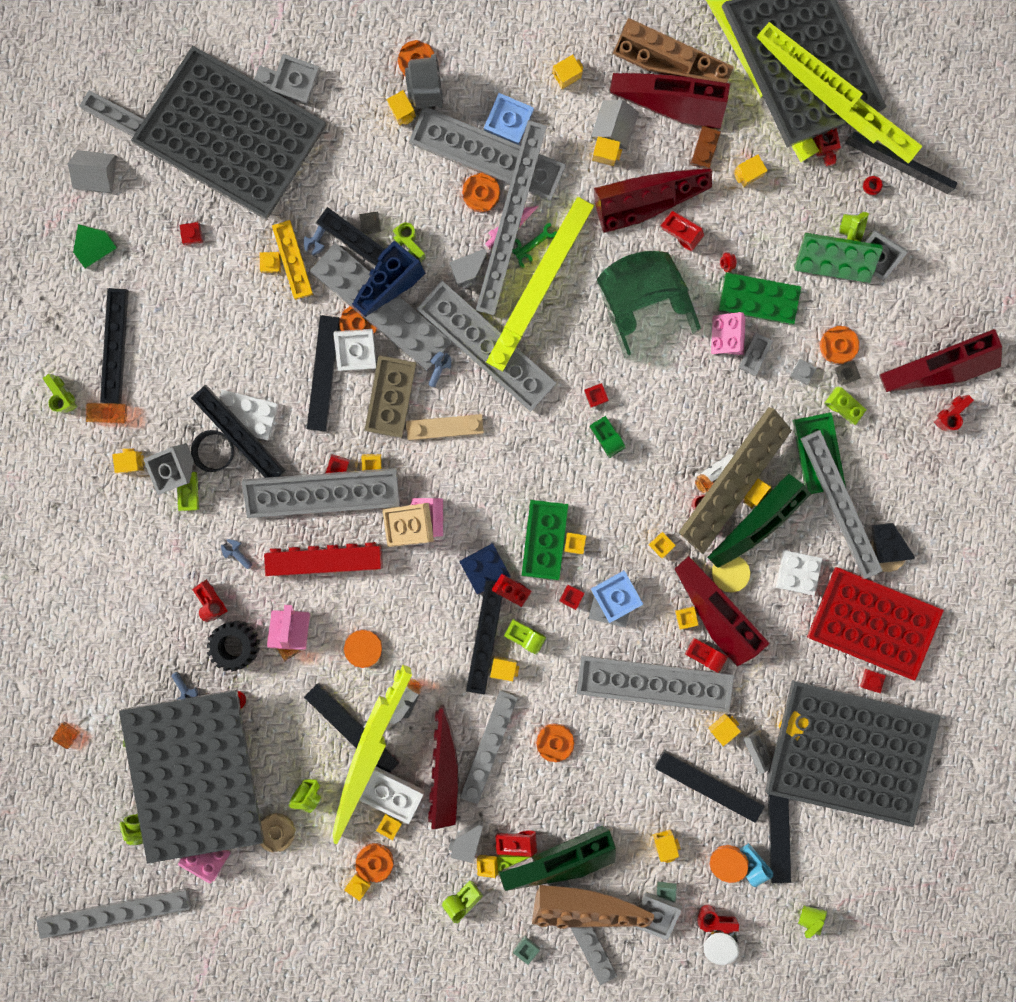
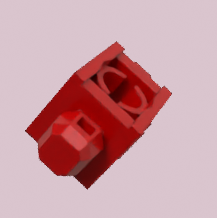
M837 128L824 133L829 138V144L823 140V134L813 137L819 149L816 155L817 157L825 156L823 160L827 167L836 164L835 153L841 148Z

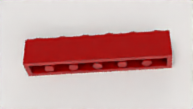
M367 542L365 546L358 547V543L346 544L345 548H339L338 544L327 545V549H319L318 545L308 546V550H300V547H289V551H281V548H270V552L264 553L265 576L382 569V545H377V542Z

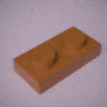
M702 126L690 165L702 169L710 168L721 131Z

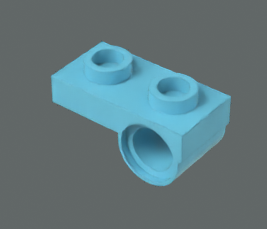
M749 843L740 848V851L748 858L749 866L746 877L753 887H757L773 877V871Z

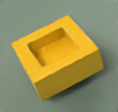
M259 252L261 273H281L279 252Z
M362 454V470L382 469L381 454Z
M567 532L564 552L584 554L586 535Z
M663 532L648 544L661 559L676 546Z
M694 606L675 610L680 630L699 626Z
M385 813L376 831L393 841L402 825V821Z
M479 854L477 857L478 876L497 877L498 863L496 856Z
M355 873L344 891L360 901L371 886V882L365 881L358 873Z

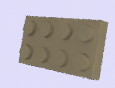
M378 356L364 431L403 438L417 366L416 362Z

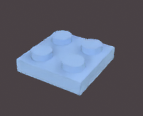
M498 93L484 126V131L519 145L528 120L530 121L534 107Z
M625 570L591 588L609 623L643 605Z

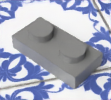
M754 333L738 368L756 376L773 341L758 333Z
M752 730L743 739L758 772L765 773L771 768L773 759L760 730Z

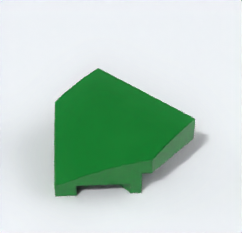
M78 224L73 253L84 268L89 267L118 248L104 229Z

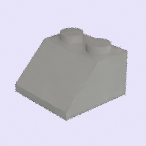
M187 443L173 446L143 459L157 495L190 483L194 460Z

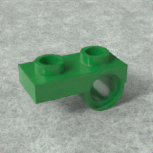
M606 415L589 425L608 458L626 448L623 440L614 430Z

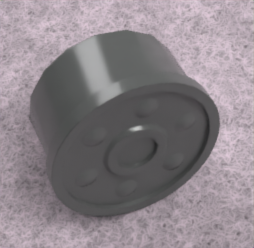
M432 54L431 57L411 59L408 62V67L405 68L409 101L413 102L416 109L437 106L438 108H443L437 55Z

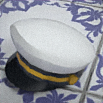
M721 930L711 932L704 943V953L709 961L718 965H727L734 962L739 954L736 934L734 932L724 933Z

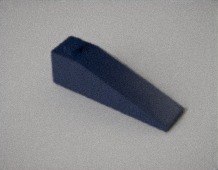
M395 241L378 257L379 262L375 269L370 271L367 283L362 285L352 303V306L365 317L413 287L426 274L420 261Z

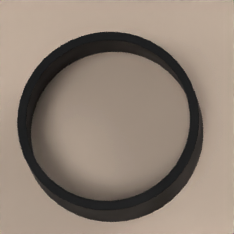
M207 430L200 433L194 439L191 445V455L194 463L200 469L206 472H217L226 468L233 460L234 446L224 433L217 430ZM214 434L225 437L231 447L229 461L225 466L218 469L205 466L198 455L201 441L207 436Z

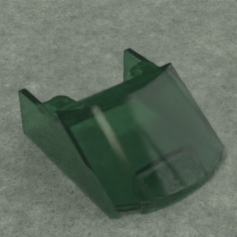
M643 251L625 256L607 267L596 279L625 359L631 355L625 336L633 333L637 326L633 312L670 300L675 313L686 315L692 334L697 333L701 329L688 293L689 289L668 252Z

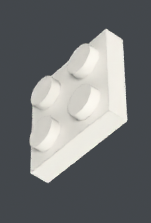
M373 329L334 331L338 371L376 368Z
M783 550L776 588L815 596L823 558Z

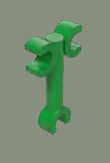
M547 223L544 226L543 232L522 248L520 240H515L518 247L513 249L512 254L519 259L518 264L521 268H525L522 263L524 258H527L530 263L533 262L531 255L526 253L545 239H553L557 231L552 234L547 232V229L551 227V223Z

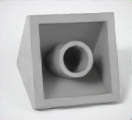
M603 100L591 138L597 140L599 136L620 142V148L627 150L639 112L624 100Z
M77 150L68 162L73 189L112 194L116 155Z
M876 230L867 235L863 241L882 245L883 250L874 275L883 281L908 253L907 249Z

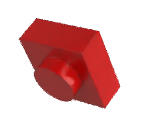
M199 222L179 225L183 245L203 242Z
M602 383L584 390L590 408L609 401Z
M331 454L325 473L346 472L350 460Z
M567 584L559 602L576 610L585 593Z
M865 669L860 687L881 694L886 675Z

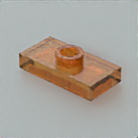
M87 403L86 422L126 424L127 405Z

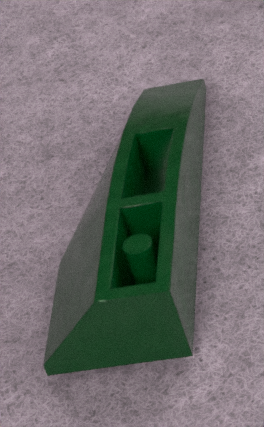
M788 474L726 536L707 558L717 568L736 559L781 526L811 493L803 483Z
M599 826L498 871L505 891L582 878L615 863L616 847L610 830Z

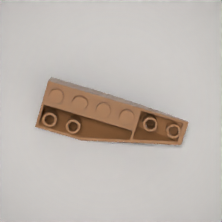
M628 18L613 51V55L647 71L673 76L727 83L734 68L732 65Z
M539 885L535 895L532 924H537L540 927L557 926L559 929L568 927L632 926L644 928L650 926L654 919V914L634 904L598 892L578 888Z

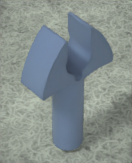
M318 226L313 237H304V249L306 252H308L310 245L315 243V249L312 252L313 256L325 248L320 243L325 230Z
M441 351L430 361L435 365L434 372L429 381V386L436 387L443 369H451L450 355L446 353L444 356V353Z
M226 539L232 545L233 550H228L222 544L223 556L225 558L234 556L246 569L251 568L252 563L239 551V546L242 543L234 539Z
M178 672L172 674V679L181 691V696L176 700L187 698V695L191 697L198 696L196 687L194 689L187 688Z

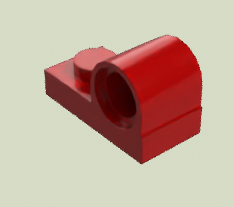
M674 211L661 224L662 230L677 238L678 242L689 251H693L704 237L701 227Z
M526 830L517 834L498 833L495 835L496 851L499 855L532 857L537 853L535 831Z

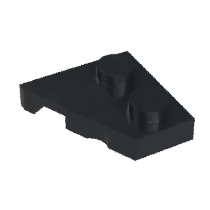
M893 523L871 525L874 553L879 563L915 559L914 554Z

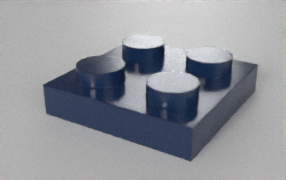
M493 543L459 561L477 595L484 591L486 579L497 581L501 574L511 577Z

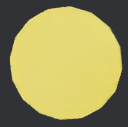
M737 557L719 568L714 564L712 566V580L724 592L733 593L740 591L747 585L750 579L749 565L741 557Z

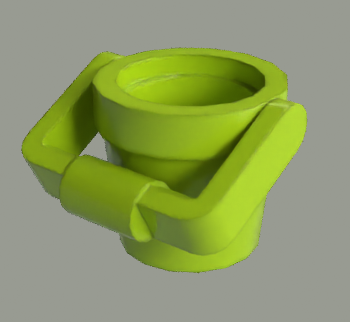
M862 212L859 215L843 214L839 234L847 236L848 240L861 242L869 213Z
M304 779L293 793L289 801V807L292 809H302L308 813L313 812L321 800V796L317 794L320 787L317 780Z
M138 814L125 817L119 823L123 840L129 845L143 844Z
M803 905L798 924L807 928L804 933L806 938H811L814 934L821 935L827 914L826 910Z

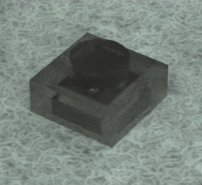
M378 211L359 214L361 231L364 234L382 232Z
M855 361L834 368L841 386L861 379Z

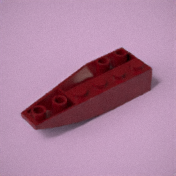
M613 73L610 94L681 124L705 126L720 130L728 102L730 83L673 75Z
M693 169L664 172L631 178L594 188L595 206L603 233L640 224L712 188V170Z
M993 329L879 374L886 392L965 382L1000 368L1002 345L996 329Z
M689 556L674 568L711 639L737 667L756 657L770 644Z
M440 705L439 710L435 711V722H438V729L434 730V741H437V746L433 748L435 767H432V779H434V786H431L429 803H433V805H430L428 813V823H432L431 829L434 830L456 825L458 760L451 724L444 705Z

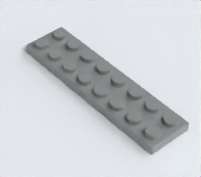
M422 108L409 140L411 145L479 173L489 175L508 185L511 184L521 147L430 108ZM539 154L529 193L551 202L566 164Z
M334 243L310 270L316 278L426 371L433 365L430 362L431 359L440 351L444 353L452 344L450 339L399 296L366 317L355 309L352 303L362 285L367 283L370 271L337 243Z
M443 281L437 285L417 308L418 312L530 412L556 385L552 378L517 347L503 372L487 364L486 361L501 333Z
M397 468L242 480L247 518L400 507Z
M581 655L577 694L729 713L734 675L731 673H717L715 671Z

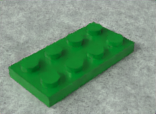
M805 232L794 270L871 283L883 247L878 244Z
M726 272L718 311L724 313L742 312L746 317L794 325L802 286Z
M832 412L792 420L804 484L809 492L816 494L824 492L800 438L818 430L822 433L846 487Z
M530 500L521 576L552 580L560 579L568 504Z

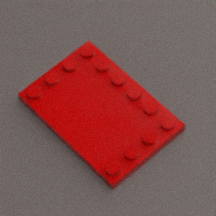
M835 567L807 638L915 681L944 610Z

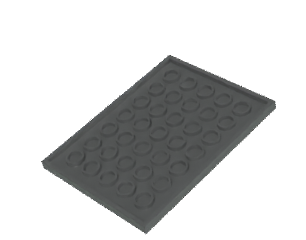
M729 0L721 6L787 148L848 123L795 77L757 38L758 34L769 22L863 93L860 99L877 112L887 107L837 0Z
M192 45L131 141L138 147L254 214L268 220L327 125L320 118Z
M792 680L765 792L778 797L914 827L941 715ZM796 711L800 716L796 718L795 725L804 732L790 736L786 733L791 715ZM805 717L808 719L809 723L806 728L799 727L798 721L800 718Z
M237 689L119 710L147 864L257 845L264 842Z

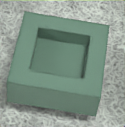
M657 882V896L676 903L677 884Z
M524 936L513 950V954L529 965L540 951V947Z

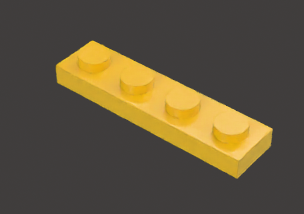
M287 220L272 225L294 299L298 300L314 295L292 222Z

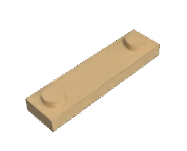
M482 414L406 421L407 440L484 434Z

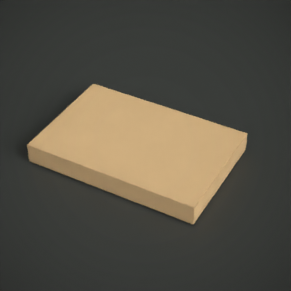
M429 503L382 509L388 547L434 542Z

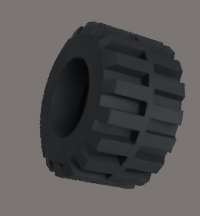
M230 621L214 629L213 634L208 638L210 642L207 643V648H210L207 654L213 658L210 661L212 663L216 662L217 668L223 667V671L231 670V672L238 669L241 670L252 663L260 649L258 648L260 640L256 639L258 634L252 631L254 629L252 626L248 627V623ZM233 635L241 640L243 651L240 656H232L226 651L224 643L227 636Z

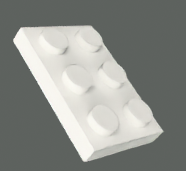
M221 389L219 399L255 438L269 441L279 404Z
M375 767L359 801L409 824L425 790Z

